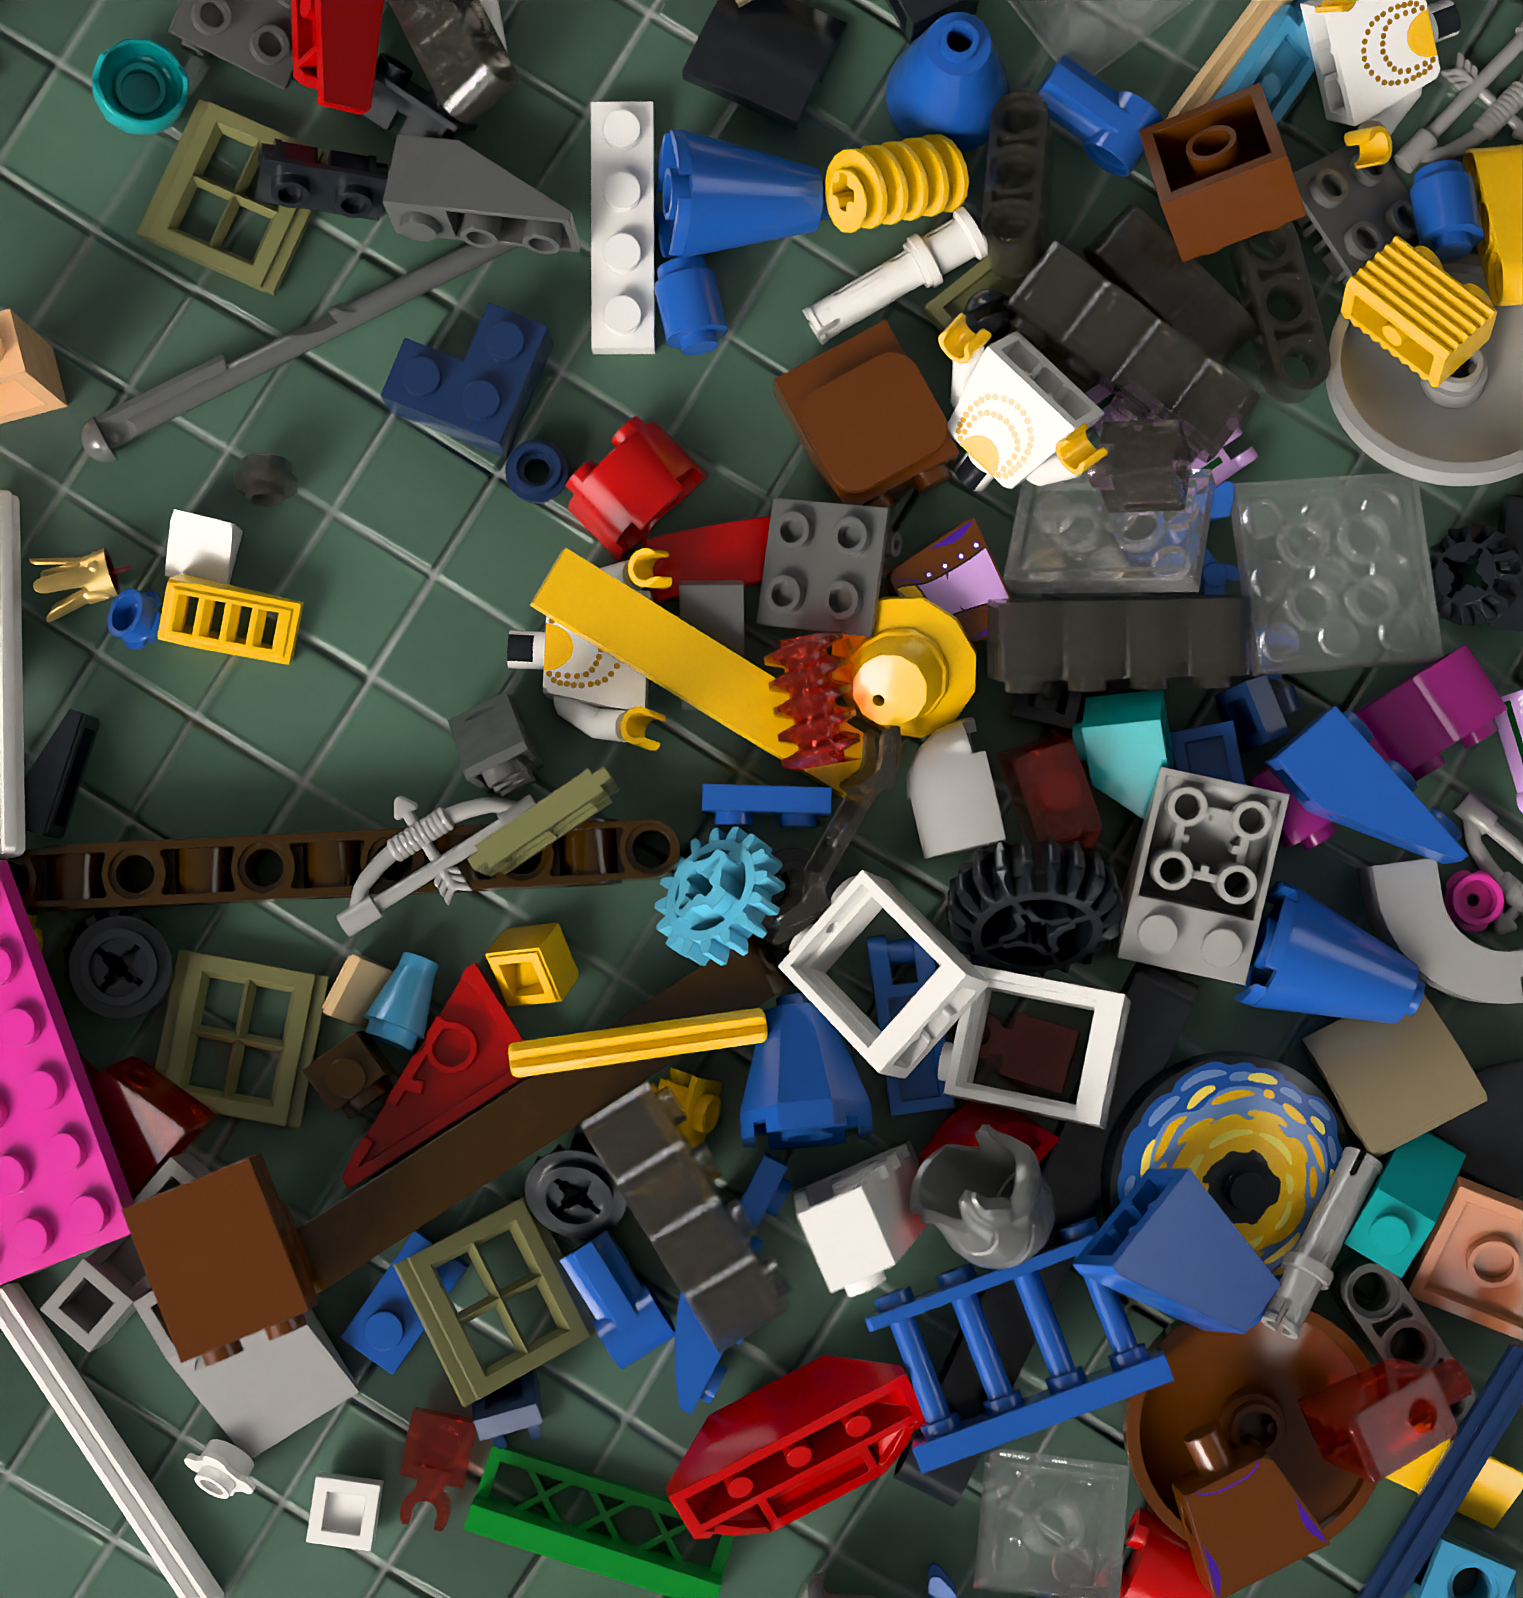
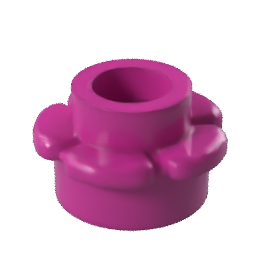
M1461 870L1454 873L1445 884L1447 892L1442 896L1445 908L1450 919L1453 922L1459 923V928L1468 932L1482 931L1487 928L1488 923L1500 918L1505 903L1503 892L1499 884L1488 872L1477 870L1474 873H1470L1467 870ZM1470 894H1474L1478 899L1475 906H1470L1467 903V897Z

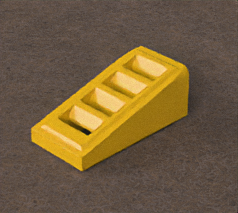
M180 573L170 577L167 582L157 637L159 640L179 645L290 665L293 661L304 602ZM191 596L199 598L194 626L186 624ZM216 601L226 603L220 632L211 630ZM242 606L252 608L246 639L237 637ZM268 611L279 613L273 645L262 643Z

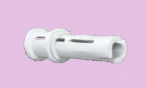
M960 206L953 211V218L936 229L922 237L916 233L908 237L907 242L903 244V252L822 300L803 308L804 316L807 320H810L808 323L822 345L827 343L832 337L922 284L926 288L939 286L943 283V275L970 259L976 257L981 261L989 255L987 244L969 212L963 206Z

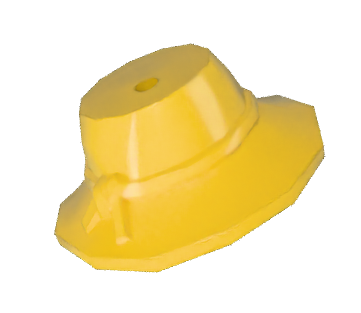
M882 597L878 599L873 637L838 634L832 644V680L855 716L886 734L923 738L932 734L936 729L956 721L975 693L977 650L957 617L925 597Z

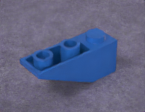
M1334 706L1321 712L1264 762L1268 769L1309 813L1442 864L1461 862L1468 856L1466 851L1457 842L1462 835L1456 825L1440 810L1434 808L1430 812L1413 793L1418 788L1413 777L1395 760L1390 759L1386 763L1369 744L1374 739L1369 728L1358 716L1349 710L1342 714Z

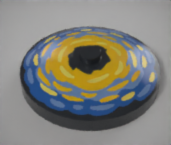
M1218 1051L1190 1057L1172 1065L1150 1080L1133 1097L1118 1119L1110 1136L1102 1167L1101 1195L1105 1220L1107 1221L1148 1169H1190L1275 1278L1280 1281L1285 1271L1281 1267V1262L1286 1252L1295 1251L1342 1158L1343 1150L1345 1147H1350L1345 1128L1338 1113L1322 1091L1307 1077L1280 1062L1254 1053L1241 1051Z

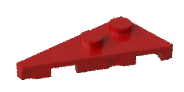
M478 963L471 964L460 977L461 980L440 1015L435 1018L420 1048L410 1059L385 1100L386 1103L351 1156L350 1163L342 1174V1180L348 1189L525 1078H518L512 1075L508 1048L513 1042L526 1040Z

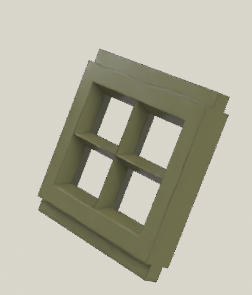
M198 99L136 234L163 249L264 293L267 292L276 296L314 210L287 208L280 205L276 208L264 202L254 201V198L246 195V192L258 168V154L261 143L273 144L274 138L281 139L283 142L310 145L216 104ZM222 134L253 147L234 189L203 176ZM318 149V164L328 165L329 155ZM197 187L229 200L210 242L178 229ZM240 206L271 219L252 261L221 248Z
M602 767L595 773H592L588 768L474 845L478 851L467 858L473 869L480 873L493 876L500 872L506 875L613 803L610 796L620 789L605 767Z
M179 949L149 1101L280 1126L302 1128L310 1082L302 1070L315 1061L324 1016L322 1006L328 995L331 977ZM210 978L244 984L235 1031L201 1025ZM257 986L291 992L282 1040L248 1033ZM198 1037L233 1044L223 1091L189 1085ZM245 1046L280 1052L271 1099L236 1093Z
M525 1196L393 1265L463 1407L487 1396L597 1333L592 1321L594 1318L586 1302L560 1262L563 1255L550 1229L535 1218L528 1207ZM510 1230L531 1273L500 1289L479 1245ZM468 1252L489 1296L457 1312L436 1268ZM537 1285L558 1328L527 1345L506 1301ZM495 1307L516 1352L485 1368L464 1324Z

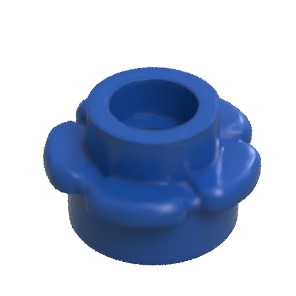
M126 589L121 592L109 609L107 625L110 633L125 641V646L131 650H140L147 643L156 641L158 639V629L163 608L162 597L153 590L144 593L135 589Z

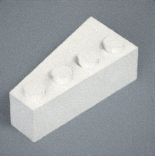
M910 1140L793 1191L797 1216L831 1293L845 1287L849 1297L855 1296L885 1282L887 1279L883 1270L896 1265L930 1224H922L921 1216L909 1210L910 1188L919 1169L918 1158Z

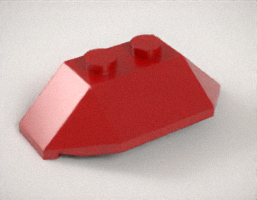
M823 1355L708 1415L665 1489L668 1498L694 1539L710 1538L713 1533L729 1536L772 1533L885 1474L907 1446L914 1430L920 1429V1426L925 1423V1419L913 1386L902 1365Z

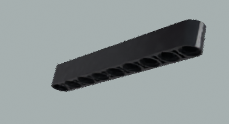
M1136 962L1120 991V994H1125L1131 1004L1106 1129L1059 1120L1053 1134L1060 1138V1140L1039 1162L1041 1173L1052 1190L1056 1208L1051 1234L1042 1248L1063 1241L1059 1233L1060 1229L1095 1216L1102 1201V1167L1113 1129L1133 1097L1150 1080L1164 1070L1195 1004L1199 992L1198 985L1161 967ZM1082 1073L1068 1103L1076 1104ZM1075 1256L1039 1269L1051 1304H1053ZM1014 1279L977 1292L1012 1389L1036 1340ZM960 1327L937 1378L950 1412H958L960 1420L963 1421L986 1412L983 1402L988 1398ZM921 1428L915 1429L907 1446L899 1456L893 1478L954 1507L963 1494L982 1452L921 1474L912 1444L913 1439L922 1436L923 1432Z

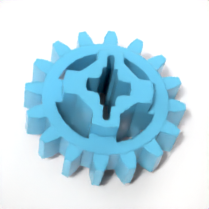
M735 826L732 827L728 835L719 828L712 829L708 844H704L697 838L691 840L692 854L686 859L680 856V860L676 865L677 871L674 874L675 876L664 877L660 882L663 887L668 889L667 897L655 902L654 908L665 915L656 925L657 931L668 937L665 944L701 966H705L710 959L721 966L727 964L731 949L742 956L748 953L747 939L752 934L764 938L767 934L762 924L765 915H778L780 908L771 902L772 895L778 894L785 889V883L774 876L783 865L779 859L770 854L772 848L752 833L747 834Z

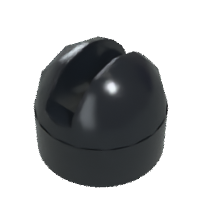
M982 289L976 292L968 300L963 312L967 316L965 318L966 324L973 333L977 334L983 328L991 333V338L987 344L995 343L1006 337L1015 320V308L1012 301L1005 293L996 289ZM1000 304L1005 310L994 313L979 321L976 320L974 315L975 312Z

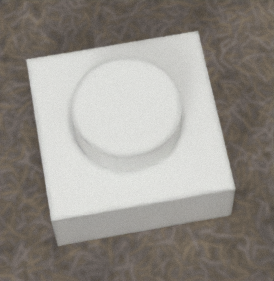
M319 1472L315 1479L306 1542L371 1551L375 1545L384 1481Z

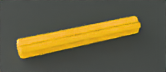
M752 1008L513 1042L509 1045L508 1056L511 1073L519 1078L763 1043L767 1040L768 1030L763 1009Z

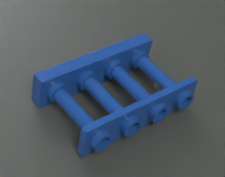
M1096 1217L1088 1218L1060 1229L1059 1233L1063 1241L1040 1249L1027 1262L1019 1266L1007 1269H986L976 1273L973 1264L968 1263L935 1276L938 1288L914 1296L911 1286H906L874 1299L877 1310L868 1313L865 1317L869 1332L890 1325L926 1421L920 1426L923 1435L914 1438L912 1444L921 1474L1174 1381L1166 1357L1161 1349L1157 1348L1148 1352L1145 1343H1137L1118 1291L1085 1276L1083 1277L1112 1353L1107 1356L1110 1366L1085 1375L1082 1366L1075 1367L1039 1269L1074 1256L1077 1258L1101 1228ZM1014 1279L1050 1374L1045 1379L1048 1389L1025 1398L1022 1397L1020 1389H1012L977 1296V1292ZM952 1302L988 1398L983 1402L986 1412L963 1421L960 1420L958 1412L951 1413L915 1319V1315Z

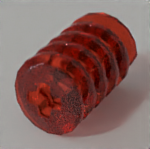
M842 631L825 632L778 641L775 643L780 644V648L764 656L765 666L780 668L785 671L784 674L768 682L769 691L789 695L788 700L773 708L774 717L793 720L792 726L777 734L778 742L798 747L796 752L782 759L783 768L802 770L861 759L844 755L845 750L861 741L860 734L840 730L839 726L855 717L856 710L853 707L837 705L835 703V699L852 690L851 683L831 679V673L847 665V658L845 656L828 654L826 650L827 647L843 639Z

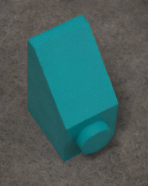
M1163 689L1086 698L1083 721L1073 723V744L1077 761L1088 762L1091 784L1144 819L1160 766L1176 770Z
M1429 1131L1388 1152L1382 1161L1383 1169L1377 1175L1344 1244L1402 1278L1435 1226L1466 1158V1153Z

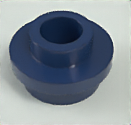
M535 439L521 443L511 452L506 462L505 474L508 485L520 499L530 503H545L556 498L564 490L569 477V467L564 454L556 445L545 440ZM538 462L546 464L549 467V475L543 482L533 483L526 478V472L530 465Z

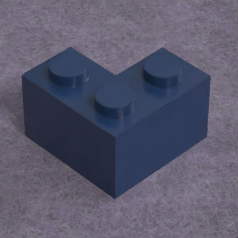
M488 302L464 361L404 338L380 397L390 412L507 459L554 345L547 325Z

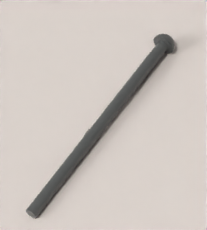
M467 243L349 303H339L328 308L330 315L295 329L225 364L224 357L221 354L96 417L93 416L85 423L82 429V446L91 458L99 462H115L118 460V456L114 448L519 246L497 244L492 248H480Z

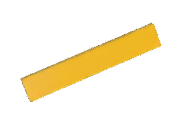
M568 548L561 551L530 603V606L818 784L823 787H832L831 792L853 805L861 803L890 751L884 745Z

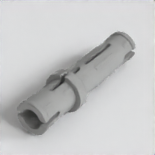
M1345 1147L1341 1154L1342 1158L1295 1251H1287L1281 1262V1267L1285 1270L1279 1281L1281 1286L1267 1304L1266 1312L1260 1321L1275 1332L1281 1323V1326L1284 1327L1282 1335L1285 1337L1298 1339L1304 1321L1320 1289L1327 1290L1334 1278V1274L1330 1269L1377 1175L1383 1169L1382 1163L1366 1153L1361 1163L1358 1160L1360 1150L1357 1148Z

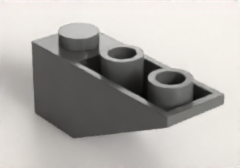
M397 134L383 197V204L396 234H403L407 238L421 242L432 241L435 238L463 240L472 246L480 248H492L497 244L521 246L539 254H555L558 251H580L581 243L572 212L459 140Z
M506 692L448 720L462 770L467 780L488 794L493 791L495 793L500 792L503 798L521 791L536 782L532 772L545 765L512 698Z

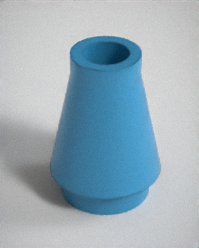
M403 952L398 966L364 1015L369 1020L364 1034L386 1045L413 1052L417 1039L425 1038L433 983L439 965L422 956Z

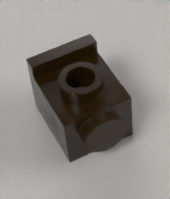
M365 1030L352 1033L302 1070L330 1111L333 1113L343 1110L349 1120L390 1092L400 1077L375 1041L364 1034Z

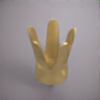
M106 548L77 558L29 559L35 565H62L40 572L41 578L33 583V588L36 592L50 593L82 588L53 605L51 612L46 617L48 623L88 603L91 605L107 600L110 597L118 596L120 594V587L116 574L131 570V565L129 564L114 568Z

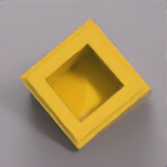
M559 923L505 929L485 953L508 1007L562 1002L579 977L578 969Z

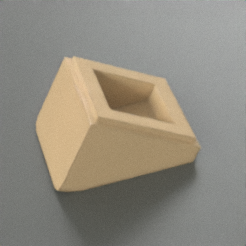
M349 955L322 1006L324 1009L323 1013L366 1029L369 1020L364 1015L394 971L364 955Z

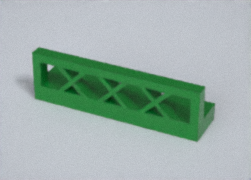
M494 1443L492 1444L476 1496L471 1503L463 1530L671 1598H718L722 1586L723 1571L735 1537L720 1534L710 1567L685 1559L674 1536L688 1528L683 1520L668 1527L663 1515L682 1520L669 1498L507 1446V1448L499 1449ZM501 1462L527 1470L537 1493L518 1503L492 1496V1488ZM541 1475L559 1481L546 1487ZM572 1485L584 1488L589 1491L599 1512L579 1523H574L562 1519L551 1496ZM602 1495L620 1501L607 1507ZM542 1501L548 1514L529 1507ZM636 1505L650 1510L660 1532L640 1543L623 1539L612 1516ZM604 1521L610 1534L591 1527ZM665 1541L671 1554L654 1549L653 1547Z

